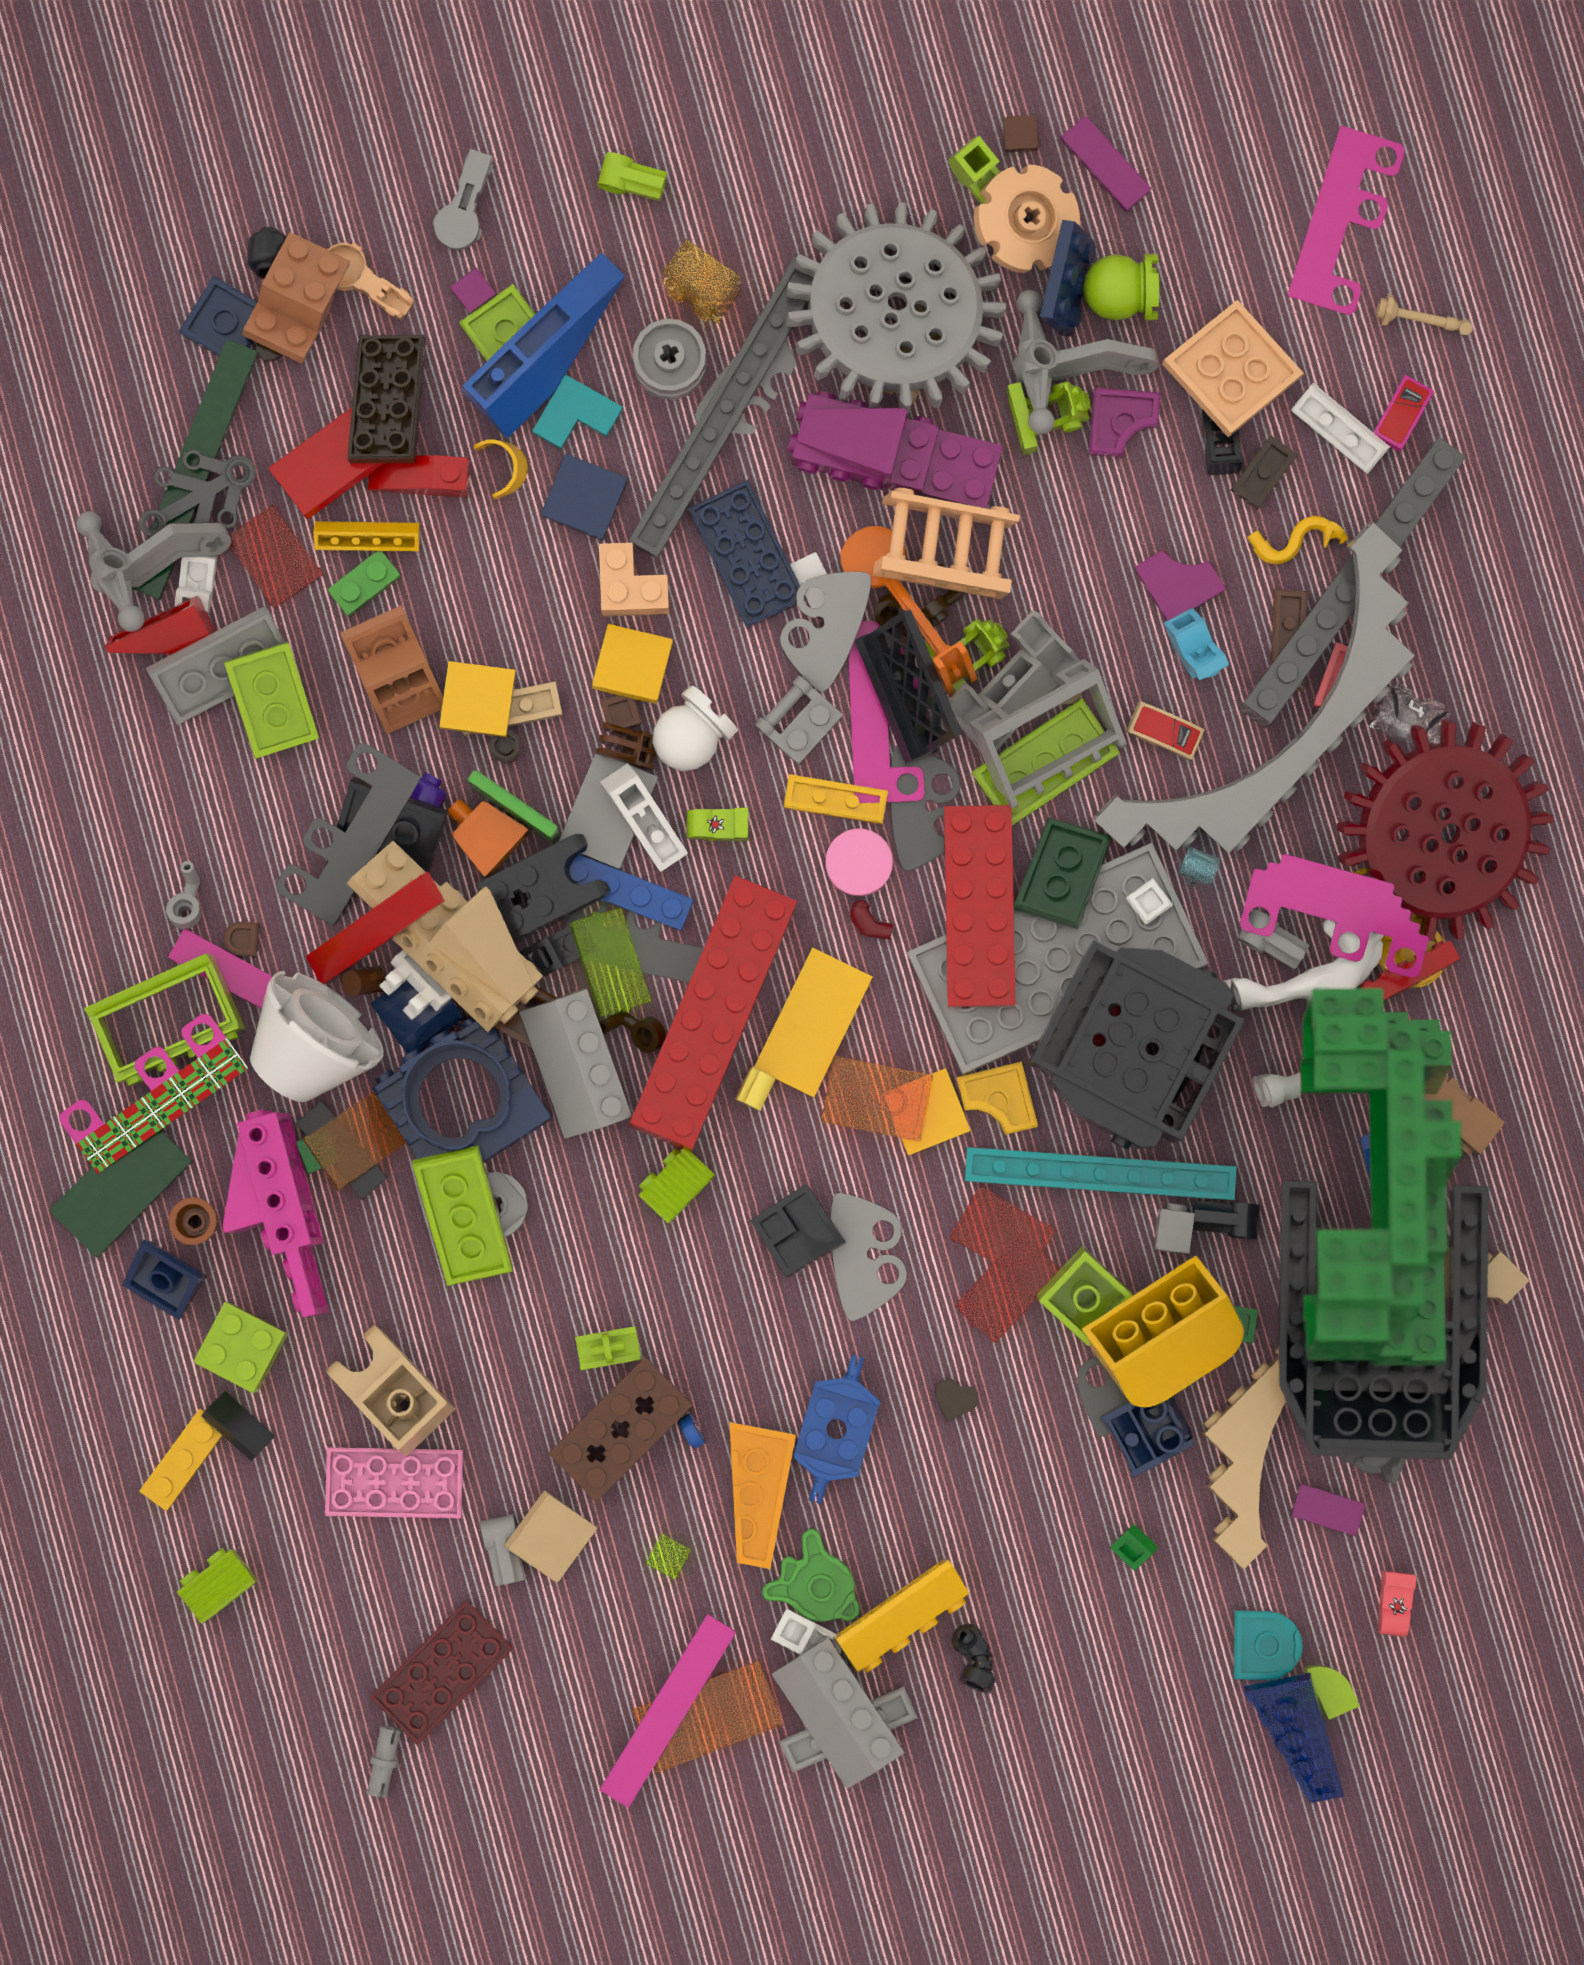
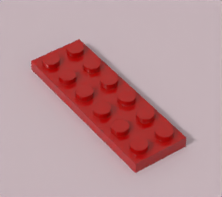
M1009 805L944 806L948 1008L1015 1007L1012 809Z

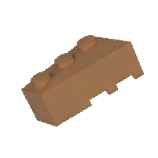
M1451 1076L1449 1079L1446 1077L1438 1093L1424 1094V1100H1452L1453 1121H1461V1153L1468 1157L1471 1153L1475 1156L1481 1155L1505 1122L1475 1096L1471 1097L1458 1087L1460 1083Z

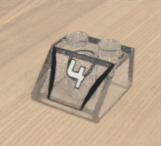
M1395 684V687L1389 685V692L1379 701L1368 726L1415 747L1411 737V726L1419 725L1427 732L1429 745L1440 743L1441 720L1448 719L1450 712L1443 710L1444 705L1431 698H1426L1425 701L1413 696L1414 691L1403 685Z

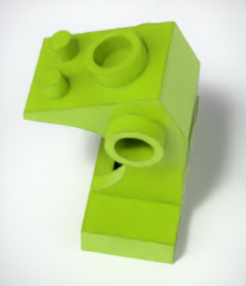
M1021 382L1008 385L1006 394L1022 454L1035 453L1038 447L1035 435L1039 434L1033 432L1028 424L1029 416L1034 411L1030 398H1025ZM1071 382L1052 386L1053 393L1049 394L1048 405L1057 403L1061 418L1055 420L1051 431L1062 429L1063 433H1068L1081 429L1082 422L1090 420L1088 410L1091 409V404L1086 391H1082V388L1072 385Z
M977 619L963 630L966 634L960 640L966 647L973 642L983 655L982 658L972 664L975 673L987 664L992 668L1007 657L1004 651L1010 647L1006 641L1008 635L999 623H993L991 619L983 622ZM926 642L927 650L931 659H933L935 653ZM967 676L952 685L955 693L964 683L967 684L965 681L968 678Z

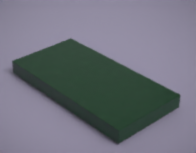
M160 1130L97 1174L94 1168L91 1167L49 1212L96 1258H99L193 1161Z

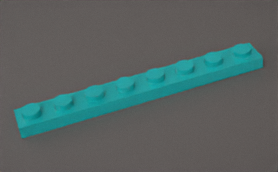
M967 1147L964 1181L1234 1201L1237 1166Z

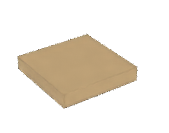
M544 1490L504 1546L558 1583L595 1533L597 1527Z

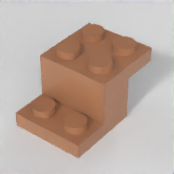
M289 232L261 284L258 302L243 329L242 335L303 364L331 311L335 292L349 267L350 260Z
M402 605L340 633L386 734L442 710L443 695Z

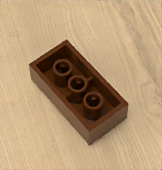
M644 1357L548 1454L597 1502L693 1404ZM640 1396L643 1399H647L650 1396L654 1400V1403L651 1405L654 1410L651 1414L646 1411L640 1414L636 1408L639 1404L636 1401ZM615 1421L619 1423L627 1421L630 1427L627 1430L630 1434L627 1438L622 1435L616 1438L613 1435L612 1431L615 1428L612 1425ZM591 1445L596 1448L600 1445L604 1446L606 1451L603 1455L606 1458L603 1462L598 1459L592 1462L589 1459L588 1455L591 1452L588 1449Z

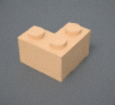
M633 543L599 544L602 616L669 614L668 576H635Z

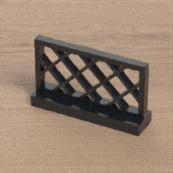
M911 609L903 611L872 633L855 640L905 764L936 753L938 748L962 734ZM903 624L908 633L907 638L902 635ZM901 646L906 649L905 659L900 656ZM916 656L920 662V669L915 666ZM914 677L919 680L918 690L913 687ZM928 687L932 691L933 700L928 697ZM926 708L932 711L931 721L926 718ZM941 718L944 720L948 733L940 728Z

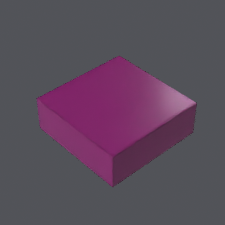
M477 268L450 286V290L469 315L497 296L496 292Z

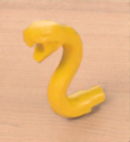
M1310 516L1296 524L1290 535L1288 545L1283 550L1277 551L1272 548L1268 540H1264L1258 530L1249 535L1247 539L1254 547L1252 550L1263 562L1282 564L1290 561L1297 555L1305 534L1310 530L1318 529L1323 532L1324 548L1327 547L1329 541L1333 538L1339 539V544H1343L1347 541L1348 537L1344 529L1336 522L1329 521L1321 516Z

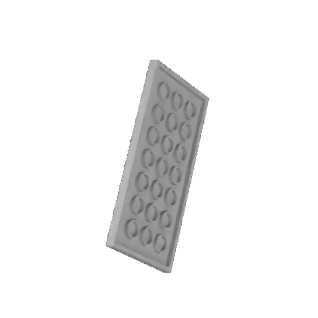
M1152 843L1102 865L1078 929L1014 910L1015 1007L948 1008L946 935L907 952L962 1075L1040 1040L1089 944L1093 941L1115 952L1119 948L1163 950L1197 969L1208 966L1209 963ZM1153 878L1171 901L1173 907L1145 926L1125 899ZM1111 1004V1005L1109 1006L1108 1010H1110V1009H1112V1008H1114V1007H1116V1006H1118V1005H1116V1004Z

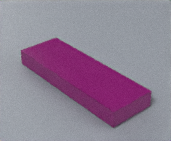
M1086 115L1061 136L1060 140L1126 213L1151 192L1152 188Z

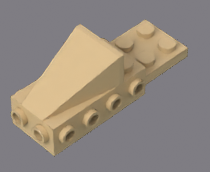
M392 841L353 875L347 884L373 909L419 875L426 872ZM435 882L445 902L392 939L489 1032L500 1020L504 1024L507 1023L519 1010L516 1005L520 1001L526 1005L538 993L539 990L535 985L543 975L532 962L526 960L517 951L492 893L486 886L467 902L462 894L455 890L448 882H445L441 887Z

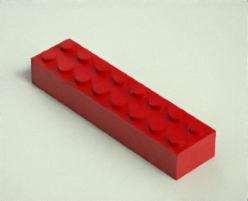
M736 875L734 876L631 1118V1128L678 1148H684L693 1152L795 911L796 900Z

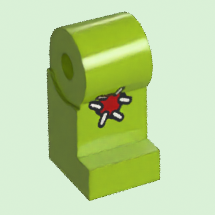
M748 807L688 810L686 838L709 841H748Z

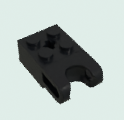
M584 834L571 835L476 884L479 891L485 886L491 891L514 944L609 896L611 889L605 881L594 880L590 883L579 885L571 878L570 866L572 860L585 852L588 847ZM521 893L530 894L531 899L527 900L529 904L527 907L518 903Z

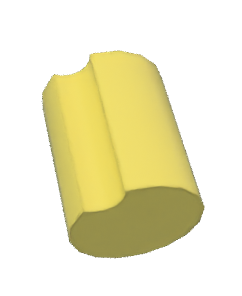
M750 1067L735 1099L761 1111L776 1079Z

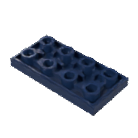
M748 480L688 508L691 518L746 629L797 605L796 596L800 584Z

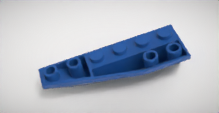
M600 253L462 385L460 392L506 439L554 394L625 278V275L603 253Z

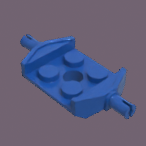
M851 1355L847 1374L843 1378L815 1382L793 1458L814 1475L813 1479L815 1481L808 1500L814 1502L816 1494L819 1492L816 1502L820 1504L823 1503L827 1483L829 1484L832 1480L859 1476L877 1410L881 1402L859 1383L860 1379L858 1378L865 1358L859 1357L855 1367L857 1359L855 1355ZM840 1419L845 1423L846 1433L842 1438L833 1439L827 1434L826 1428L831 1420Z

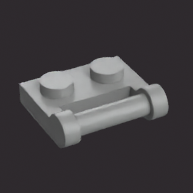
M800 675L792 682L794 686L764 719L760 717L754 724L764 736L798 766L843 717V714ZM805 695L810 702L789 726L779 734L774 729L775 725Z

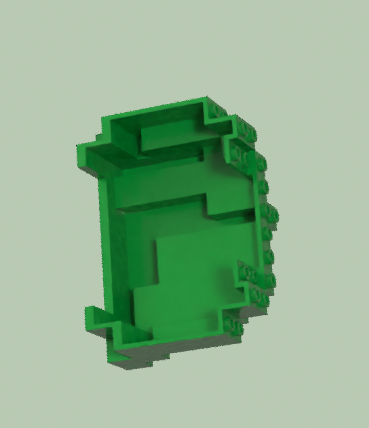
M1312 988L1302 1018L1300 1094H1369L1371 1230H1317L1318 1295L1303 1296L1306 1360H1373V1365H1443L1446 1361L1444 1256L1448 1252L1446 1182L1462 1157L1461 1121H1453L1452 1100H1424V1094H1437L1452 1066L1451 1031H1440L1439 1020H1408V1012H1383V988Z

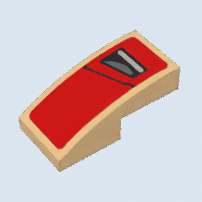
M1138 701L1126 732L1153 746H1160L1186 760H1192L1205 729L1157 707Z

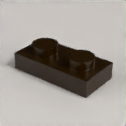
M1270 435L1234 484L1231 491L1258 510L1298 454Z

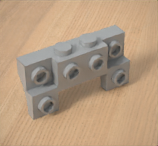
M1034 610L1011 633L1021 649L988 685L977 694L972 687L964 683L949 699L960 729L967 734L978 750L980 749L969 722L996 707H999L1008 715L1053 691L1059 684L1056 674L1080 661L1074 651L1054 632L1042 615ZM1016 729L993 741L996 750Z

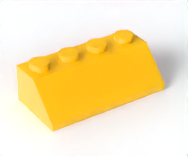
M943 1559L843 1629L833 1639L855 1671L859 1672L861 1669H864L868 1673L883 1662L880 1656L891 1649L893 1653H896L911 1642L908 1636L919 1629L923 1634L938 1623V1620L935 1618L945 1610L951 1614L966 1603L963 1597L968 1595L969 1592L951 1562Z

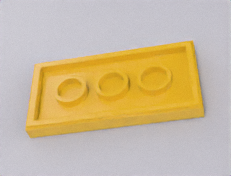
M812 947L754 1069L764 1072L776 1080L814 1098L873 976Z

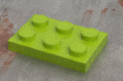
M289 642L224 661L255 759L319 739Z

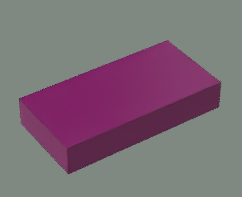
M1299 1484L1290 1516L1356 1536L1366 1504Z

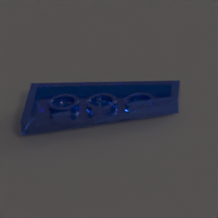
M1311 1672L1244 1686L1245 1696L1249 1702H1252L1258 1712L1260 1721L1264 1727H1267L1280 1754L1284 1755L1290 1765L1292 1774L1309 1802L1315 1803L1344 1797L1343 1786Z

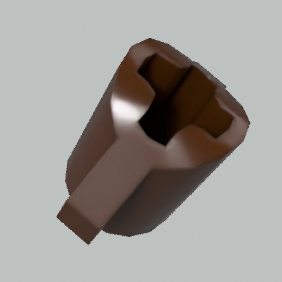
M377 965L348 970L343 976L342 983L345 992L353 997L383 992L384 990L379 985L385 981L382 967Z

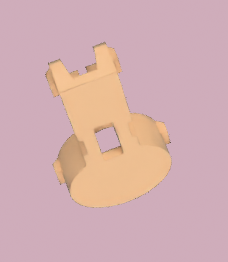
M354 242L353 244H335L328 249L350 260L349 267L337 290L348 291L355 289L359 293L363 292L369 296L372 302L383 308L392 317H396L400 321L403 320L415 303L414 299L409 296L410 293L402 288H397L384 278L380 279L374 275L373 271L367 267L365 257L361 252L362 248Z

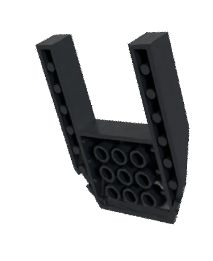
M1282 1181L1280 1193L1278 1307L1279 1387L1312 1455L1452 1459L1487 1391L1489 1187L1454 1186L1451 1190L1449 1322L1445 1321L1446 1361L1443 1365H1373V1360H1306L1303 1296L1315 1295L1317 1182Z

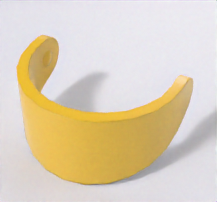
M485 440L473 446L474 450H480L496 444L501 445L509 452L514 464L513 476L509 484L492 495L493 499H499L515 492L521 487L527 475L528 464L523 452L512 443L500 440Z

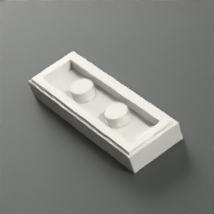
M1314 383L1291 409L1292 412L1366 474L1372 470L1390 448L1388 444Z

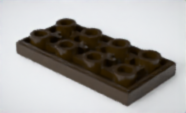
M359 335L347 456L350 463H415L426 338L424 335Z

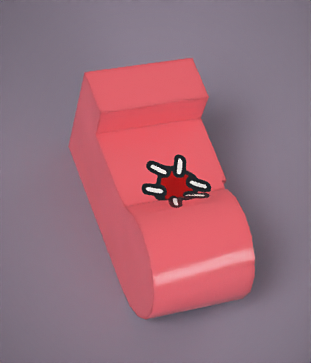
M1382 1571L1378 1616L1379 1634L1407 1637L1417 1575Z

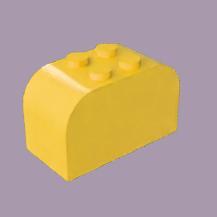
M1197 1256L1189 1259L1082 1328L1101 1364L1129 1402L1138 1407H1151L1166 1401L1226 1362L1238 1350L1244 1336L1243 1325L1229 1297Z

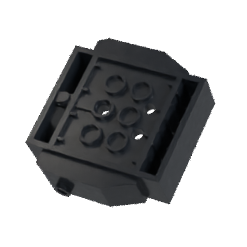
M1093 941L1089 944L1027 1064L1049 1075L1048 1084L1074 1116L1112 1135L1113 1137L1110 1140L1112 1143L1126 1150H1129L1130 1146L1137 1149H1151L1156 1147L1160 1137L1173 1144L1183 1141L1245 1019L1227 1010L1234 995L1227 984L1218 980L1219 976L1203 967L1197 969L1163 950L1119 948L1115 952ZM1111 1004H1116L1120 1007L1121 1012L1119 1016L1114 1017L1109 1014L1108 1008ZM1211 1026H1215L1219 1030V1035L1215 1039L1207 1035ZM1096 1034H1101L1105 1039V1043L1101 1047H1097L1093 1043V1036ZM1148 1043L1157 1045L1158 1052L1156 1055L1152 1056L1146 1052ZM1204 1046L1214 1051L1207 1067L1199 1064ZM1191 1079L1198 1084L1185 1109L1174 1105V1102ZM1165 1115L1171 1116L1173 1120L1171 1127L1162 1122Z

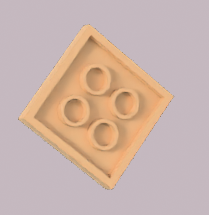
M1238 300L1166 357L1162 363L1227 437H1230L1304 374Z

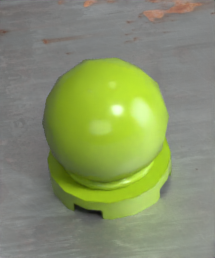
M1118 254L1102 257L1092 264L1085 275L1083 283L1085 302L1092 312L1103 319L1120 321L1131 318L1139 311L1144 313V321H1158L1157 311H1152V307H1159V273H1157L1156 268H1152V263H1158V254H1144V260L1139 264L1129 256Z

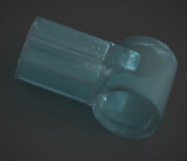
M1189 846L1178 874L1184 877V883L1195 887L1197 884L1202 883L1210 886L1221 858Z

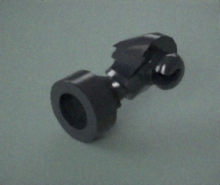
M974 1624L961 1625L953 1633V1648L961 1652L964 1657L971 1658L974 1664L964 1667L959 1680L976 1691L989 1694L996 1681L992 1673V1661L989 1660V1658L993 1657L990 1647L982 1637V1631Z

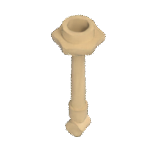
M1389 293L1386 299H1379L1376 309V318H1381L1382 325H1388L1390 321L1398 316L1444 327L1445 330H1458L1463 335H1469L1473 330L1471 322L1467 319L1459 321L1457 318L1449 316L1441 317L1398 308V303L1393 295Z

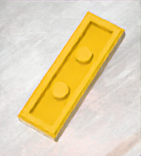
M789 774L783 808L882 825L888 790ZM854 792L880 796V802L859 803V798L854 795Z

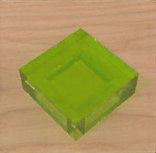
M661 1534L646 1564L676 1580L691 1549Z

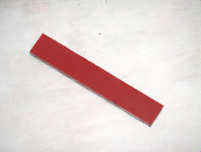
M430 873L421 874L308 954L306 959L319 982L325 985L437 908L445 900Z

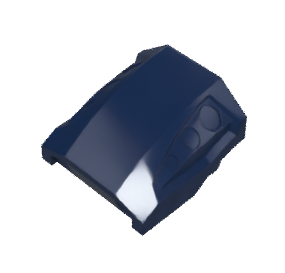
M406 980L392 994L388 996L385 992L374 1000L371 1005L408 1054L417 1048L419 1051L423 1050L431 1044L430 1040L445 1030L448 1031L464 1017L450 1000L438 1011L429 1004L417 1017L411 1020L403 1009L409 1005L408 1002L419 992Z
M1173 1396L1151 1407H1138L1128 1402L1101 1417L1121 1450L1133 1478L1196 1444L1190 1427Z

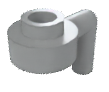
M185 861L180 867L186 880L183 893L173 896L166 906V913L170 922L179 929L192 928L200 921L202 916L201 906L195 898L200 885V878L193 863ZM183 911H191L187 917H180Z

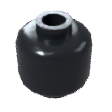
M273 227L262 228L248 239L247 265L251 271L262 279L266 277L287 237Z

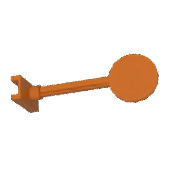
M869 526L856 531L846 540L841 550L840 563L844 572H865L870 574V588L886 586L903 611L911 609L922 637L935 653L932 660L944 691L949 697L955 693L952 685L965 676L972 683L976 681V673L968 650L963 643L959 641L953 646L946 645L899 580L873 576L874 562L890 552L892 530L882 526ZM904 546L903 555L906 556L907 551Z

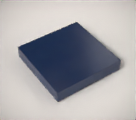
M213 275L180 328L179 333L217 357L220 356L226 339L249 348L253 340L243 336L242 332L257 301Z
M565 454L541 517L603 541L628 478Z

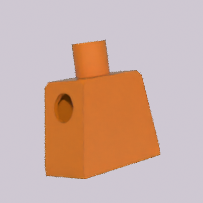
M459 798L448 809V815L459 824V827L452 833L453 839L485 879L491 877L530 834L525 826L485 801H482L472 810Z

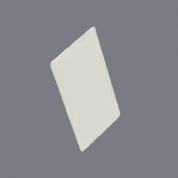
M816 552L790 564L800 586L810 578L827 574ZM812 587L805 592L806 599L811 608H819L825 602V594L820 588Z

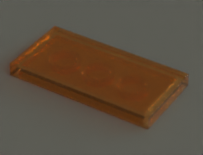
M759 1660L706 1681L654 1766L656 1774L783 1725ZM653 1701L632 1709L638 1726Z

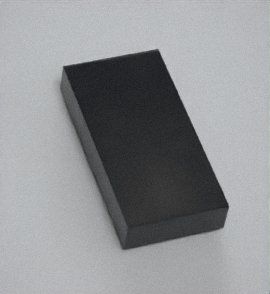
M226 1391L201 1415L250 1461L275 1437Z

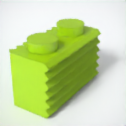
M675 1148L663 1160L666 1167L658 1176L652 1172L639 1185L643 1190L639 1197L668 1225L715 1177V1174L691 1151L684 1148L681 1152Z
M221 1548L207 1559V1562L210 1564L208 1568L201 1573L195 1569L180 1580L183 1587L177 1593L201 1624L207 1622L259 1581L234 1548L228 1552Z

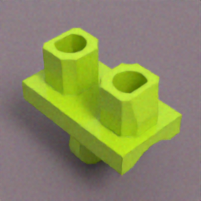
M635 1326L575 1337L581 1370L641 1360Z

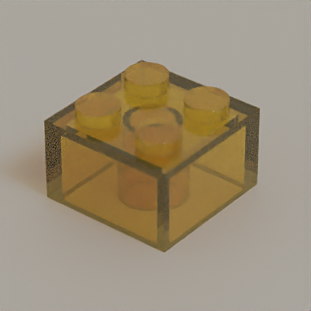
M687 239L663 270L664 287L667 288L666 294L678 303H682L683 300L694 307L692 310L694 314L705 322L713 320L719 324L741 293V277Z

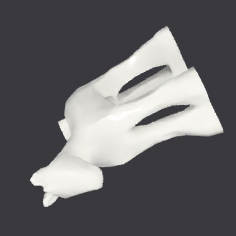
M1326 919L1323 922V928L1332 939L1336 922ZM1370 931L1364 957L1358 962L1339 957L1334 962L1310 968L1304 973L1280 984L1263 986L1246 978L1224 980L1223 982L1227 984L1234 995L1229 1006L1233 1011L1238 1009L1243 1011L1253 1007L1273 1006L1299 998H1305L1308 1001L1312 988H1357L1379 963L1383 948L1381 939L1384 935ZM1345 932L1339 937L1338 945L1343 952L1351 954L1359 949L1360 940L1355 933ZM1300 1072L1288 1077L1274 1074L1253 1077L1254 1089L1262 1107L1269 1105L1273 1108L1282 1104L1285 1100L1295 1099L1302 1095L1300 1094Z

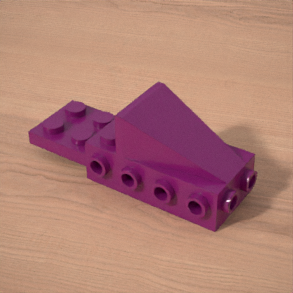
M817 391L816 395L809 393L807 403L800 402L796 421L801 422L799 434L792 433L788 447V453L793 454L792 465L798 466V470L810 474H816L817 471L830 474V478L841 482H849V480L861 482L863 487L880 491L882 488L894 491L895 488H907L913 490L914 495L987 509L1003 445L938 429L939 426L933 425V420L926 417L914 416L913 420L906 418L908 411L906 409H869V404L854 399H850L849 403L838 401L835 395L828 392Z

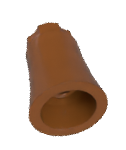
M189 1197L179 1201L172 1208L169 1215L171 1233L178 1241L187 1245H198L213 1236L218 1225L214 1209L201 1198ZM196 1215L202 1220L199 1228L191 1226V1220H194Z

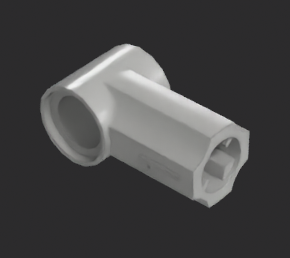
M1254 909L1249 917V922L1255 928H1264L1269 924L1270 916ZM1276 922L1273 934L1267 937L1242 929L1237 937L1240 942L1256 952L1268 954L1292 970L1296 969L1310 946L1279 927L1280 924Z
M514 1514L480 1521L486 1551H489L495 1585L499 1586L525 1580L520 1557L504 1546L517 1528Z

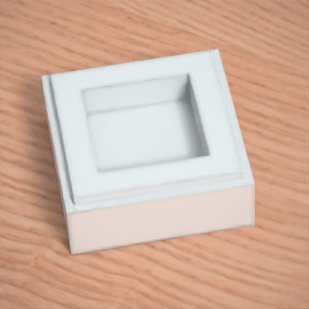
M1153 878L1125 899L1145 926L1173 907L1171 901Z

